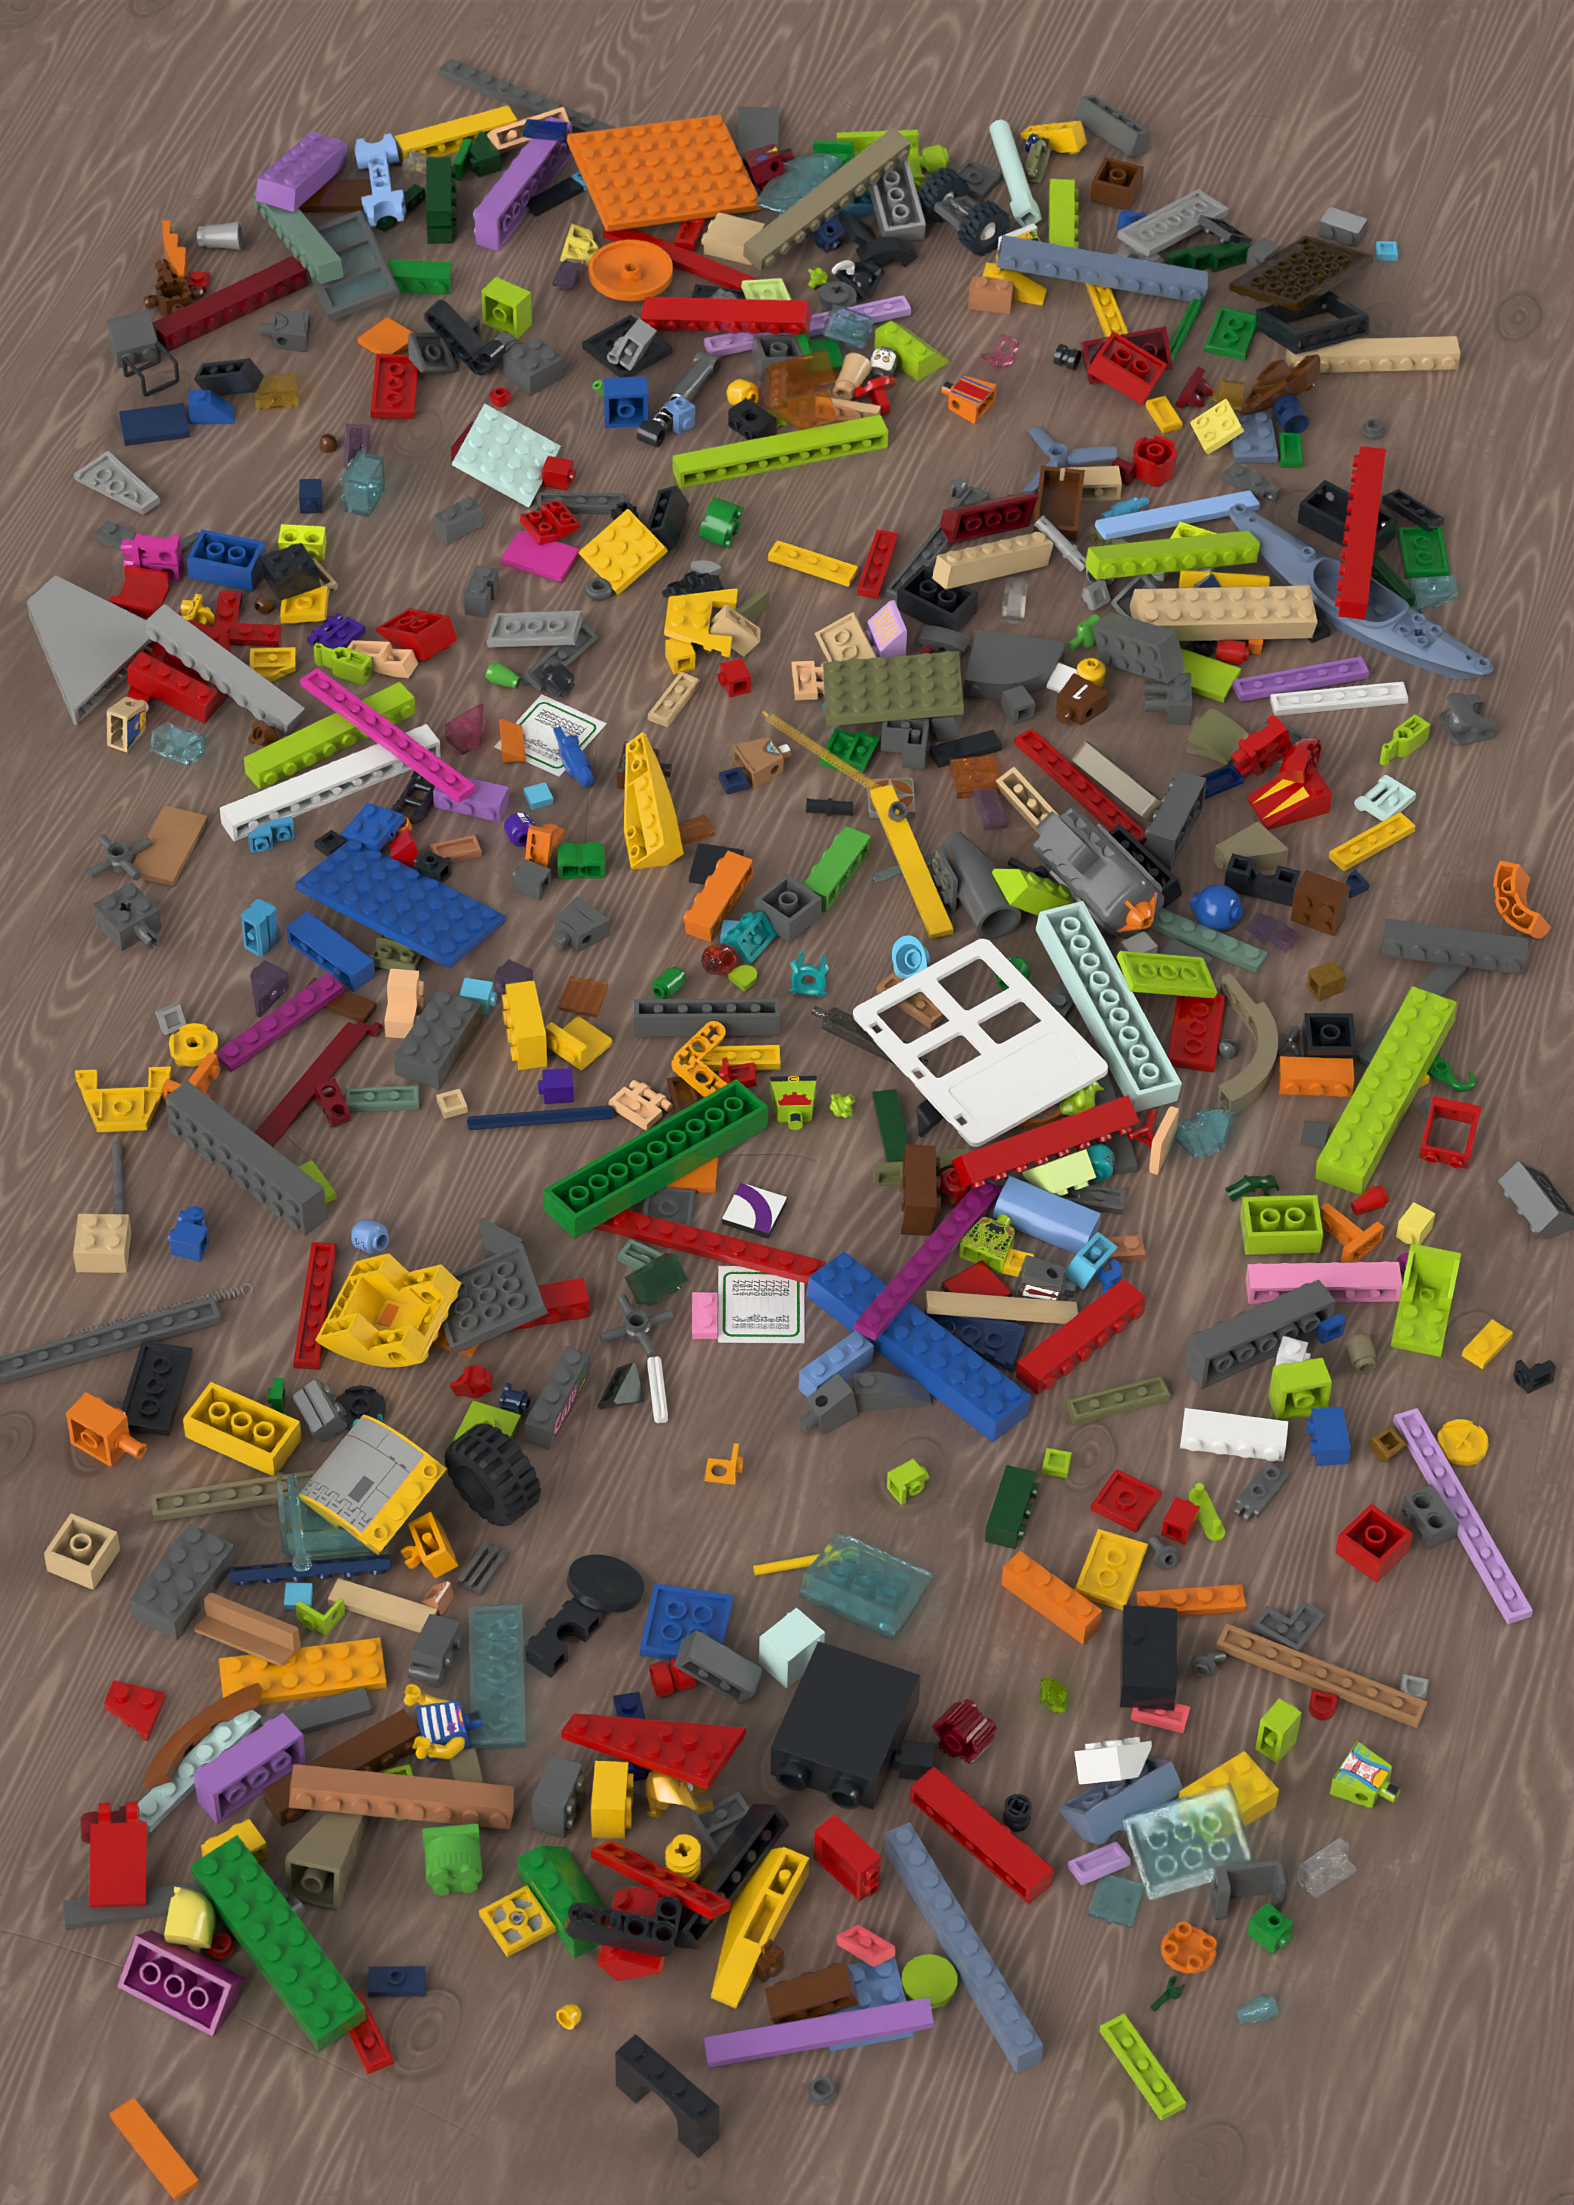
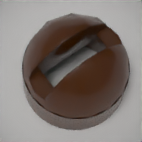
M324 434L319 442L321 451L331 453L337 449V440L332 434Z
M261 594L254 602L255 610L261 614L268 613L274 607Z

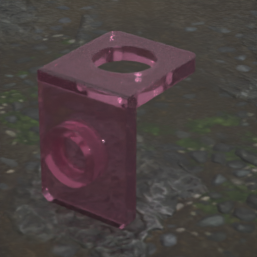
M1001 334L994 353L982 354L981 358L988 361L994 367L1011 365L1019 342L1006 334ZM1005 341L1011 344V351L1008 354L1002 350V345Z

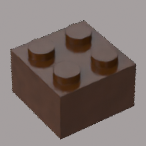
M1105 157L1092 180L1090 201L1130 210L1142 188L1144 167Z
M1306 870L1295 888L1291 921L1335 936L1345 919L1350 886Z

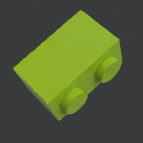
M1279 1698L1260 1720L1255 1749L1278 1764L1297 1741L1302 1713L1293 1704L1286 1703Z

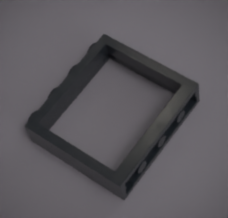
M1327 291V293L1298 311H1291L1289 308L1274 305L1256 309V329L1297 355L1369 335V315L1333 292ZM1326 312L1338 318V320L1297 331L1286 324Z

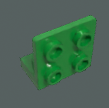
M809 334L796 335L804 356L803 374L842 369L843 360L835 338L810 341Z

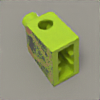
M1000 1214L996 1221L982 1217L960 1241L959 1257L975 1264L983 1260L992 1271L1003 1274L1007 1255L1014 1245L1015 1230L1010 1227L1011 1219L1004 1214Z

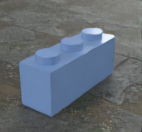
M854 1331L799 1371V1390L808 1398L837 1374L846 1383L852 1379V1374L861 1373L873 1364L874 1345L859 1332Z

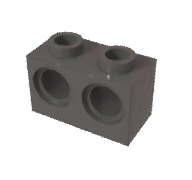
M1432 1484L1404 1496L1401 1508L1402 1516L1405 1521L1411 1523L1417 1538L1424 1542L1428 1549L1456 1538L1459 1522Z

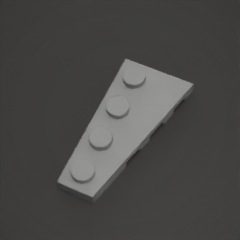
M109 451L73 474L76 481L143 515L161 503L159 497Z

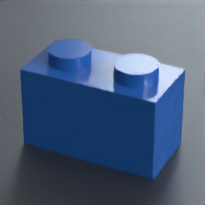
M1343 1407L1312 1409L1310 1419H1306L1307 1435L1312 1437V1440H1310L1311 1456H1315L1317 1466L1348 1464L1351 1448Z

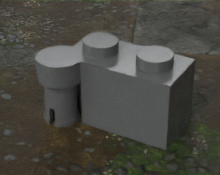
M429 1614L411 1650L408 1678L425 1681L428 1685L437 1688L441 1686L446 1667H451L455 1649H460L463 1641L459 1621Z

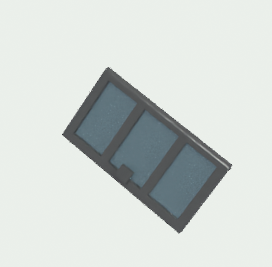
M362 210L314 227L341 258L343 277L323 284H319L315 278H312L307 269L329 321L400 294L399 288Z

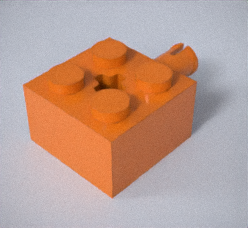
M85 1392L66 1412L71 1444L108 1466L113 1467L126 1452L136 1459L142 1458L145 1454L147 1445L130 1436L127 1415L121 1409H114L100 1397H94Z

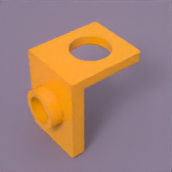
M734 1443L731 1461L708 1458L705 1472L706 1482L736 1484L737 1472L742 1473L744 1457H739V1444ZM716 1466H722L727 1472L723 1476H715L712 1473V1469Z

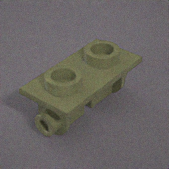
M1038 140V142L1031 145L1024 167V173L1029 182L1037 184L1042 182L1052 148L1046 146L1044 140Z

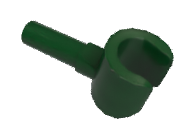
M1177 1976L1170 1977L1166 1991L1150 2006L1151 2009L1156 2011L1170 1998H1180L1185 1983L1181 1987H1174Z

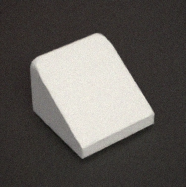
M1058 663L1046 688L1059 693L1072 674H1077V670Z

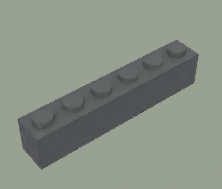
M1386 919L1381 955L1524 975L1529 938Z
M780 998L634 999V1037L694 1036L710 1021L721 1023L725 1027V1036H780ZM716 1031L710 1032L708 1036L717 1035L718 1033Z

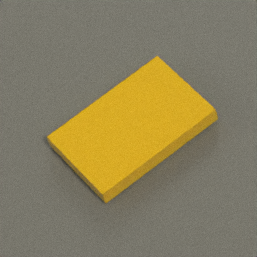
M1098 1529L1074 1590L1089 1601L1123 1611V1605L1128 1603L1147 1553L1148 1544Z

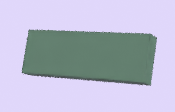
M419 1085L345 1088V1102L349 1113L420 1110Z

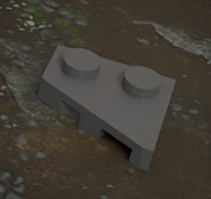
M740 1792L714 1803V1811L704 1812L699 1815L696 1813L691 1814V1822L713 1857L750 1809Z

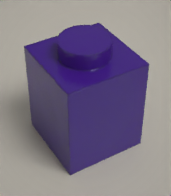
M572 1068L542 1070L543 1080H538L539 1095L544 1094V1104L574 1102Z

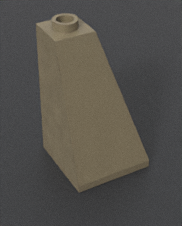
M327 1812L287 1854L285 1892L296 1897L301 1903L339 1910L367 1826L368 1815Z

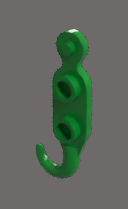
M1438 1053L1427 1072L1432 1078L1444 1082L1452 1089L1460 1092L1471 1090L1476 1083L1475 1076L1471 1072L1468 1073L1470 1078L1468 1083L1458 1082L1453 1075L1450 1065Z

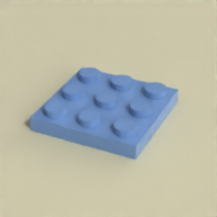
M895 1957L875 1967L866 1962L847 1965L853 1973L860 2004L828 2015L906 2002ZM914 2031L829 2046V2050L831 2052L913 2037Z

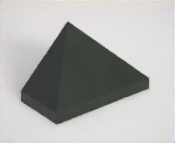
M635 1363L616 1368L597 1405L600 1410L644 1401L638 1369Z

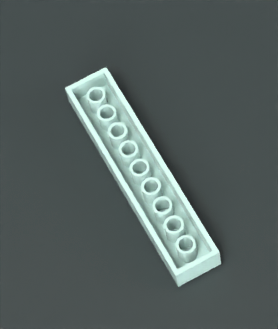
M1081 901L1039 912L1036 932L1104 1060L1108 1064L1124 1096L1129 1095L1135 1112L1176 1102L1182 1083L1133 992H1130L1126 979L1084 902Z

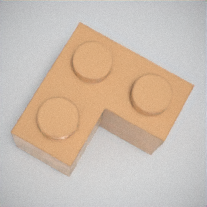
M390 969L387 983L388 1005L384 1020L386 1037L405 1038L420 1016V1011L424 1010L425 997H421L424 991V981H420L419 971Z

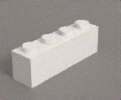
M1185 1408L1180 1448L1283 1462L1288 1421Z

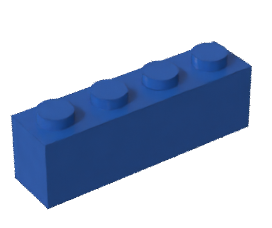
M307 911L286 927L287 939L290 945L353 992L375 977L374 960L372 957L364 954L352 942H348L341 937L335 929L326 926L319 917H314Z

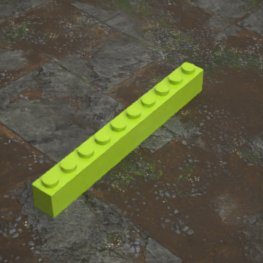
M875 415L673 455V473L680 489L888 448V429L881 415Z

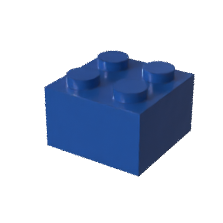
M647 377L603 378L605 428L639 427L644 420L648 421Z

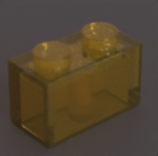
M296 373L265 375L260 383V387L254 392L256 410L299 407Z

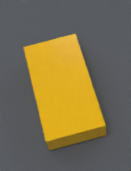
M1166 396L1146 400L1145 407L1162 433L1182 429L1183 422Z

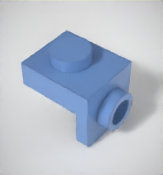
M679 396L666 404V409L673 414V431L677 435L695 427V406L683 396Z

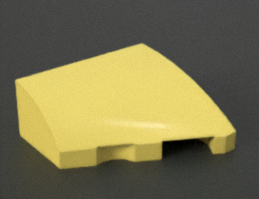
M571 224L560 261L573 265L589 266L591 257L598 250L597 244L593 241L592 231Z

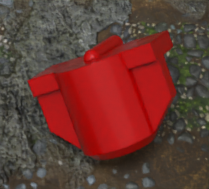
M470 1365L465 1367L464 1373L455 1382H450V1388L456 1396H466L473 1399L480 1398L484 1393L492 1391L493 1376L480 1365Z

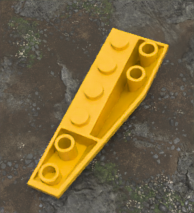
M643 732L626 744L624 834L630 866L634 870L667 866L684 854L669 789L651 744Z
M785 1847L771 1849L734 1899L711 1993L712 1999L737 2009L756 1974V1962L762 1957L761 1946L769 1939L772 1941L775 1939L809 1875V1857Z

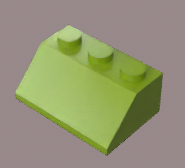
M889 321L875 329V350L881 347H888L894 350L899 359L897 366L916 381L923 379L949 363V359L900 324Z
M994 869L992 871L1009 905L1039 916V912L1075 903L1067 886L1056 884L1048 878L1038 877L1033 872L1028 873L1020 869Z

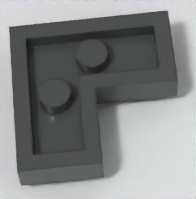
M1304 1601L1290 1619L1266 1606L1252 1624V1631L1268 1640L1301 1652L1325 1621L1326 1614Z

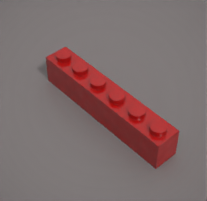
M1122 1279L1017 1362L1016 1378L1037 1395L1045 1389L1049 1390L1060 1377L1068 1375L1079 1362L1086 1361L1098 1347H1104L1112 1336L1116 1333H1121L1132 1320L1139 1319L1145 1311L1146 1296L1125 1279Z
M933 1767L910 1786V1802L1026 1903L1030 1904L1052 1885L1054 1870L1050 1863L1034 1854L1030 1846L1012 1835V1832L1006 1825L998 1823L985 1807H980L976 1804L967 1791L960 1790L954 1785L947 1774L940 1773Z

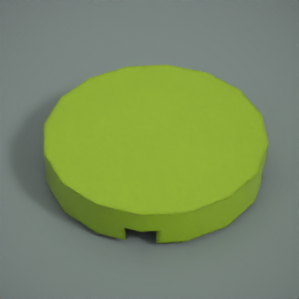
M924 1954L914 1957L906 1964L902 1972L901 1983L904 1995L909 2001L910 1999L929 1998L931 2009L944 2006L957 1991V1973L954 1966L948 1960L938 1955Z

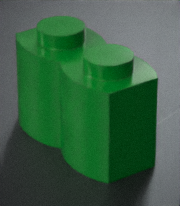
M568 842L557 845L558 877L562 879H577L580 877L596 879L605 877L604 844L590 842L580 845Z

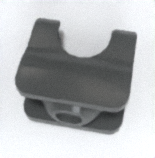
M1450 693L1448 695L1447 701L1451 709L1442 712L1439 719L1455 745L1466 746L1478 741H1488L1496 736L1499 727L1495 720L1479 716L1485 705L1480 695H1464L1462 693Z

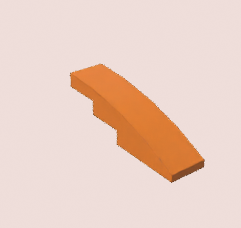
M162 220L166 260L169 263L170 270L177 275V278L180 277L186 280V247H179L178 234H172L171 220Z

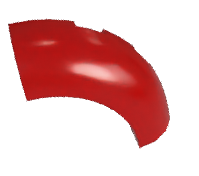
M1304 738L1295 742L1286 752L1277 778L1304 784L1311 762L1317 768L1322 752L1321 740Z

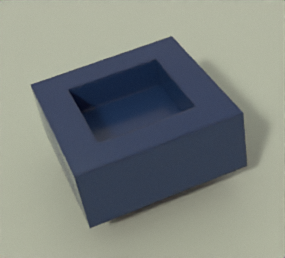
M741 767L719 772L718 779L727 795L748 789L749 782Z

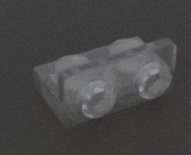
M1343 1836L1300 1864L1297 1883L1315 1901L1356 1874V1867L1347 1859L1349 1842Z

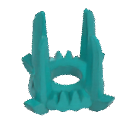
M801 952L797 961L793 960L790 963L794 973L791 977L793 987L789 991L792 994L817 995L819 998H824L828 995L824 991L826 985L825 973L830 968L826 964L827 957L825 954L822 955L818 967H815L814 964L809 965V963L803 965L805 952ZM812 975L816 981L808 984L803 981V976Z

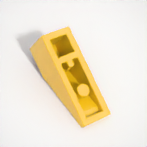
M1081 120L1033 125L1020 133L1021 138L1033 143L1038 142V140H1044L1048 148H1052V150L1059 153L1069 152V154H1076L1087 144Z
M986 263L982 277L1014 281L1013 301L1043 306L1047 293L1046 288L1015 270L998 268L996 263Z

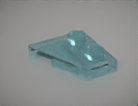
M1454 576L1410 578V590L1416 595L1415 609L1420 614L1424 613L1425 608L1430 606L1436 608L1442 605L1443 602H1449L1457 598L1458 589Z

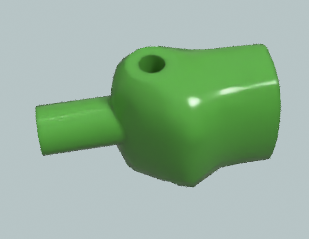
M1094 614L1078 624V636L1068 643L1071 650H1075L1081 644L1085 648H1090L1095 644L1096 640L1092 625L1101 620L1098 615Z

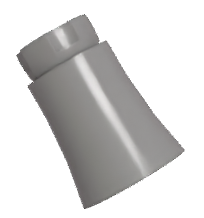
M236 221L198 227V246L242 250L243 229L241 222Z

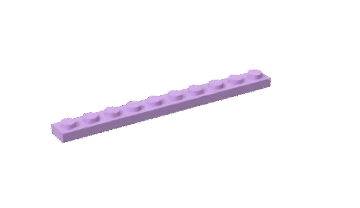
M902 295L812 315L808 334L809 337L908 316L911 315V307L905 296ZM727 333L704 338V346L708 353L720 357L752 350L753 339L756 335L774 334Z
M1418 1408L1394 1415L1393 1422L1429 1485L1432 1484L1459 1522L1457 1536L1506 1623L1511 1624L1532 1617L1533 1610Z

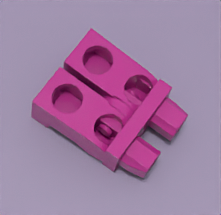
M136 533L134 540L123 539L121 553L127 554L124 558V567L129 565L168 572L169 581L180 582L185 567L180 535L171 534L169 539L155 538L151 535L143 536V534Z

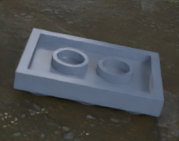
M1271 412L1251 413L1241 416L1240 413H1235L1244 432L1231 440L1234 462L1277 463L1278 452Z

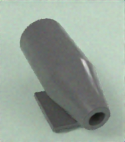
M955 832L950 834L943 842L945 855L939 847L936 848L935 859H933L934 875H932V880L936 889L938 888L943 904L948 906L951 913L956 912L958 897L977 933L984 939L993 940L1009 934L1019 924L1021 912L1019 908L1009 905L992 874V871L997 869L993 861L963 833Z

